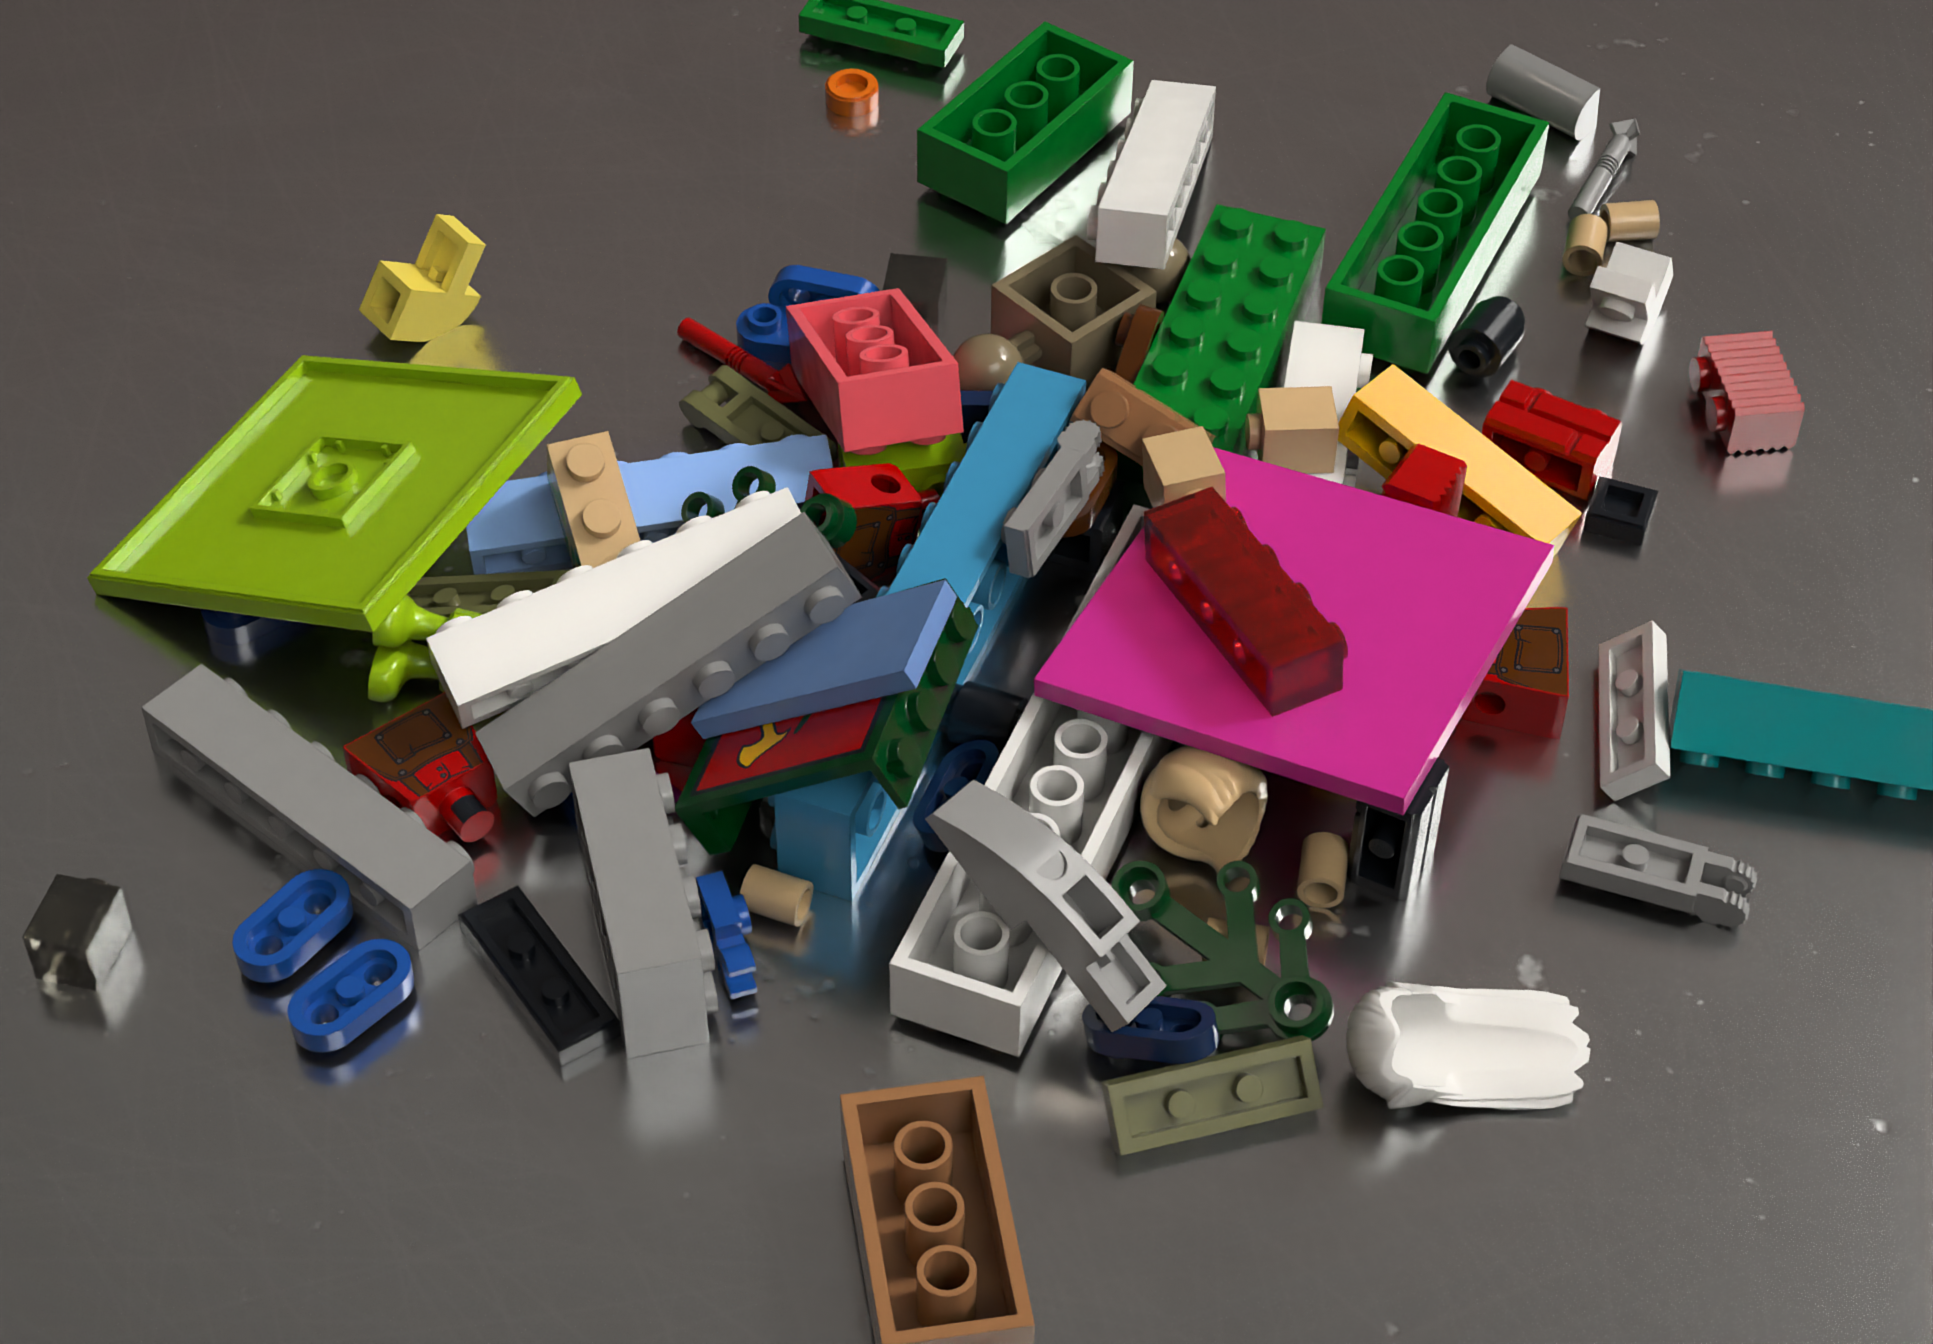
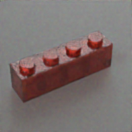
M1212 486L1144 511L1145 560L1272 717L1343 689V661L1348 657V646L1342 630L1335 622H1328L1313 605L1306 587L1300 582L1295 583L1280 566L1274 550L1268 544L1262 545L1248 529L1245 518L1237 507H1230Z

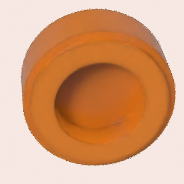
M861 69L840 70L832 74L825 83L826 105L832 112L841 116L858 117L872 112L878 105V81L872 74Z

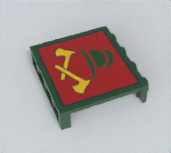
M944 578V579L937 580V581H934V582H938V581H942V580H946V581H947V579ZM957 595L952 611L916 689L707 738L675 806V812L706 852L712 856L732 850L753 800L866 771L873 773L898 809L906 808L978 629V624L970 607L966 608Z

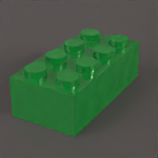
M1044 21L917 129V182L1007 224L1131 113L1134 60Z

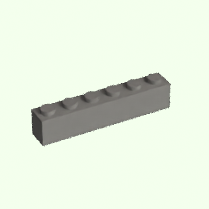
M802 512L481 728L475 734L504 791L535 817L544 810L562 803L572 792L570 762L634 751L656 735L671 730L680 719L711 698L726 693L735 682L763 663L778 658L786 652L790 645L820 625L835 620L842 614L845 608L862 598L829 542L806 513Z
M200 664L141 707L154 752L310 870L327 869L340 874L349 885L352 902L418 952L459 919V914L478 904L473 877L475 866L469 854L454 841L444 842L426 828L421 818L414 811L407 807L399 809L380 794L374 783L362 774L354 776L339 765L329 750L321 743L316 741L309 743L292 730L289 723L280 713L273 709L266 711L249 699L244 689L231 678L223 680L206 666Z

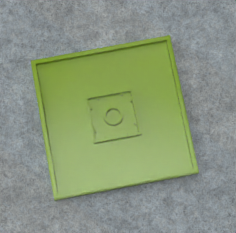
M302 355L90 572L87 579L98 595L374 632L582 396V392L575 377Z

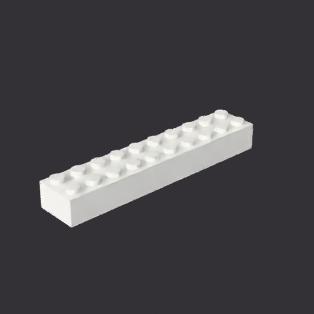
M1133 505L1064 636L1149 520L1154 510ZM1033 693L990 773L985 786L1005 796L1036 817L1067 842L1106 880L1140 810V798L1145 781L1159 761L1167 755L1173 740L1035 696V693ZM949 851L889 963L890 1014L1019 1057L1062 967L1027 921L1012 930L1008 928Z

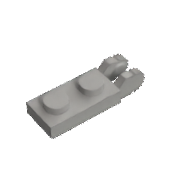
M1076 420V422L1069 423V426L1065 427V431H1062L1057 438L1058 452L1046 468H1041L1036 473L1031 489L1019 506L1011 508L1007 513L1002 525L1001 539L1007 547L1010 573L1026 578L1036 575L1089 500L1090 493L1100 480L1099 477L1103 476V456L1096 452L1097 447H1100L1102 442L1100 426L1092 423L1091 420Z
M1580 814V816H1576L1559 878L1687 913H1692L1693 910L1703 922L1714 925L1721 924L1723 927L1729 926L1732 928L1733 926L1739 927L1740 924L1744 925L1745 920L1748 918L1750 903H1747V898H1743L1741 895L1747 896L1748 893H1752L1753 889H1755L1757 872L1754 871V867L1749 866V863H1744L1742 860L1735 861L1732 857L1708 851L1709 847Z

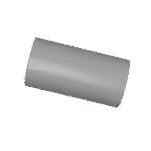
M1512 44L1496 59L1486 83L1488 95L1533 118L1549 122V126L1576 140H1582L1596 128L1600 95L1599 87Z

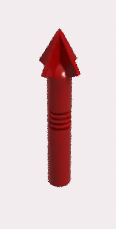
M690 317L685 318L679 324L677 330L679 338L767 390L768 395L779 403L787 404L807 401L791 364L788 363L781 370H777Z

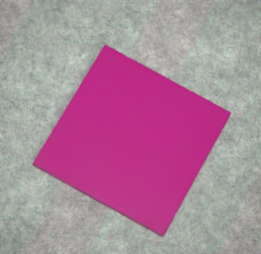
M1214 448L1225 471L1226 521L1165 534L1154 511L1035 676V696L1404 815L1551 566L1554 545Z

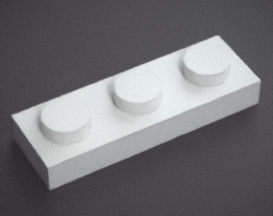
M1653 620L1599 644L1600 788L1614 802L1670 778L1666 634Z

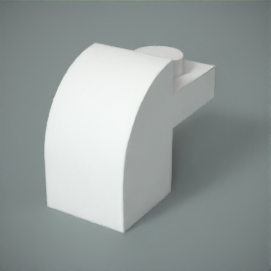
M1616 241L1607 268L1597 266L1592 279L1590 292L1593 305L1585 327L1637 344H1644L1657 320L1673 278L1672 258Z

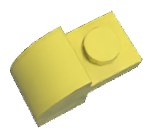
M436 214L415 264L379 260L359 311L390 340L427 342L460 326L473 312L481 298V295L469 286V283L486 244L454 216Z

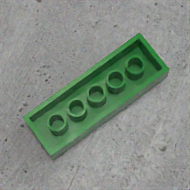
M1445 92L1325 287L1321 324L1365 329L1362 353L1373 354L1375 358L1428 374L1541 174L1549 122Z
M1216 204L1133 385L1198 426H1203L1206 431L1215 436L1212 442L1214 448L1247 457L1249 450H1247L1245 439L1246 414L1256 413L1258 388H1276L1289 357L1294 322L1304 321L1320 282L1326 229L1303 224L1296 220H1285L1250 212L1242 208H1232ZM1116 450L1118 455L1117 478L1144 484L1143 466Z

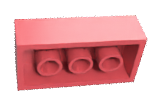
M899 288L786 306L792 368L802 388L844 452L851 451L858 455H872L884 451L887 445L908 441L918 445H931L943 441L946 435L964 432L958 362Z

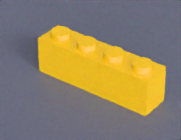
M1394 364L1352 396L1338 423V441L1385 479L1389 477L1410 448L1418 443L1465 461L1468 467L1458 518L1554 545L1553 556L1558 553L1582 515L1578 509Z

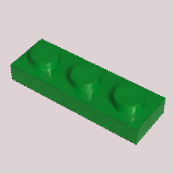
M809 0L798 15L799 32L821 37L827 41H837L869 49L875 53H886L918 61L924 65H934L942 68L946 67L964 39V21L880 0Z

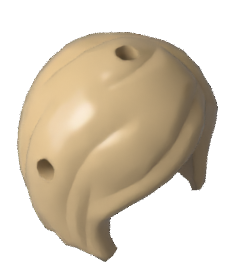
M1185 745L1165 755L1148 775L1140 798V813L1143 826L1150 838L1167 852L1188 860L1208 863L1219 872L1229 862L1242 861L1249 854L1250 847L1255 844L1269 797L1266 777L1259 768Z

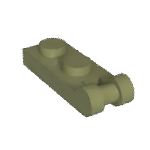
M722 365L708 377L709 385L700 392L692 390L679 402L682 413L690 423L697 428L705 427L728 445L744 443L750 446L777 442L787 436L796 434L809 437L824 435L727 365ZM724 401L727 403L725 406L720 407ZM827 437L833 463L838 458L836 443Z

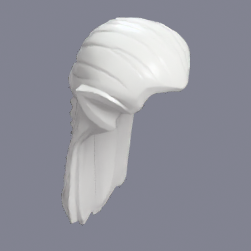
M1387 981L1386 986H1381L1376 990H1370L1368 993H1365L1359 1002L1354 1005V1010L1350 1012L1347 1020L1346 1048L1352 1069L1355 1070L1356 1077L1367 1089H1371L1372 1092L1386 1099L1389 1109L1411 1107L1425 1102L1468 1108L1491 1107L1499 1110L1553 1109L1572 1103L1573 1092L1583 1088V1080L1574 1071L1589 1062L1591 1050L1586 1047L1590 1041L1588 1034L1572 1023L1579 1015L1578 1007L1571 1006L1568 998L1545 991L1459 989Z

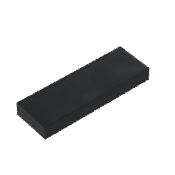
M518 885L458 915L461 931L561 1067L621 1036L620 1020Z

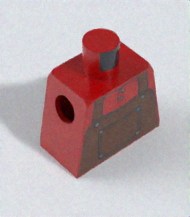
M890 463L809 471L805 496L806 502L818 494L827 493L841 498L853 506L857 516L856 530L852 538L845 545L835 548L833 551L870 581L896 572L898 560L904 546L907 543L914 545L916 542L918 529L921 527L922 518L930 502L938 503L940 500L939 494L932 488L917 492L900 469ZM826 510L820 518L819 526L825 521Z
M1525 608L1461 717L1463 720L1550 739H1560L1569 699L1568 608Z
M445 692L343 746L347 771L354 776L357 774L366 776L374 783L380 794L399 809L407 807L414 811L421 818L426 828L436 836L452 828L464 842H475L484 837L494 824V815L488 809L498 798L494 769L475 734L474 727L471 725L462 729Z

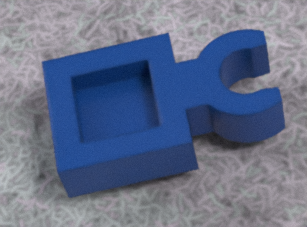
M722 871L696 877L701 905L699 920L702 928L709 931L714 960L718 971L721 970L730 999L757 993V985L752 975V972L756 971V965L750 947L743 937L752 933L751 918L744 896L742 894L731 895Z

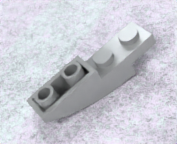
M972 780L925 818L1008 928L1012 930L1027 921L1111 1032L1130 1023L1167 987L1127 935L1140 922L1137 916L1107 881L1079 853L1032 814L998 792Z

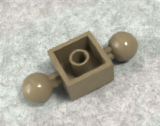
M1074 235L992 284L991 334L985 333L970 337L957 348L953 355L959 367L960 391H993L998 383L1005 384L1017 362L1086 380V385L1090 384L1102 368L1113 369L1117 367L1123 348L1115 346V340L1125 312L1135 314L1140 304L1156 308V305L1172 301L1191 260L1188 250L1176 238L1165 269L1095 262L1096 248L1078 235Z

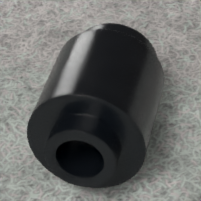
M1494 296L1477 303L1449 339V354L1456 366L1474 377L1485 378L1494 375L1524 336L1525 316L1522 309L1513 300L1503 296Z
M967 681L964 685L956 683L937 731L948 734V740L958 745L973 740L990 741L995 744L1001 755L1029 701L1027 698L973 681Z

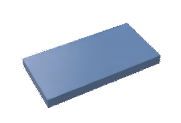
M942 580L851 604L835 620L820 625L790 645L781 656L766 661L735 682L726 693L711 698L699 706L691 724L701 737L706 739L916 689L952 611L957 595L947 581Z

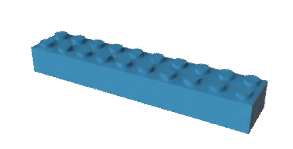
M1017 362L1005 384L998 383L995 386L989 403L988 415L984 422L977 421L973 425L967 441L966 454L961 463L954 461L950 465L944 482L943 494L939 502H930L922 518L920 535L915 544L907 543L904 546L898 560L896 577L890 587L883 586L876 596L877 598L944 578L947 579L965 607H970L978 624V629L956 683L964 685L972 677L1024 579L1023 576L1010 573L1007 547L1001 539L1004 519L1009 510L1013 507L1017 508L1027 495L1036 473L1041 468H1046L1058 450L1057 438L1062 431H1065V427H1068L1069 423H1073L1070 419L1086 393V380ZM937 731L933 743L931 745L930 751L928 753V756L926 758V761L928 760L942 732ZM871 771L768 796L769 806L775 809V824L771 833L770 846L772 849L777 850L778 871L811 881L813 883V890L852 902L901 809L897 808Z

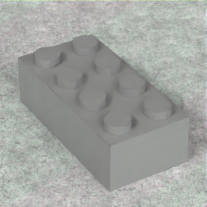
M649 748L570 762L569 768L579 849L617 1017L620 1020L627 1059L709 1043L707 1014L719 1012L715 984L711 971L715 970V960L708 929L700 928L698 918L692 919L701 916L700 898L694 875L687 876L684 866L679 867V865L688 864L681 823L674 824L672 816H666V814L675 812L668 772L656 774Z

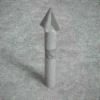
M1636 118L1609 124L1613 137L1606 144L1605 150L1570 206L1568 217L1571 220L1581 214H1592L1627 153L1632 156L1637 155V136L1640 135V130Z

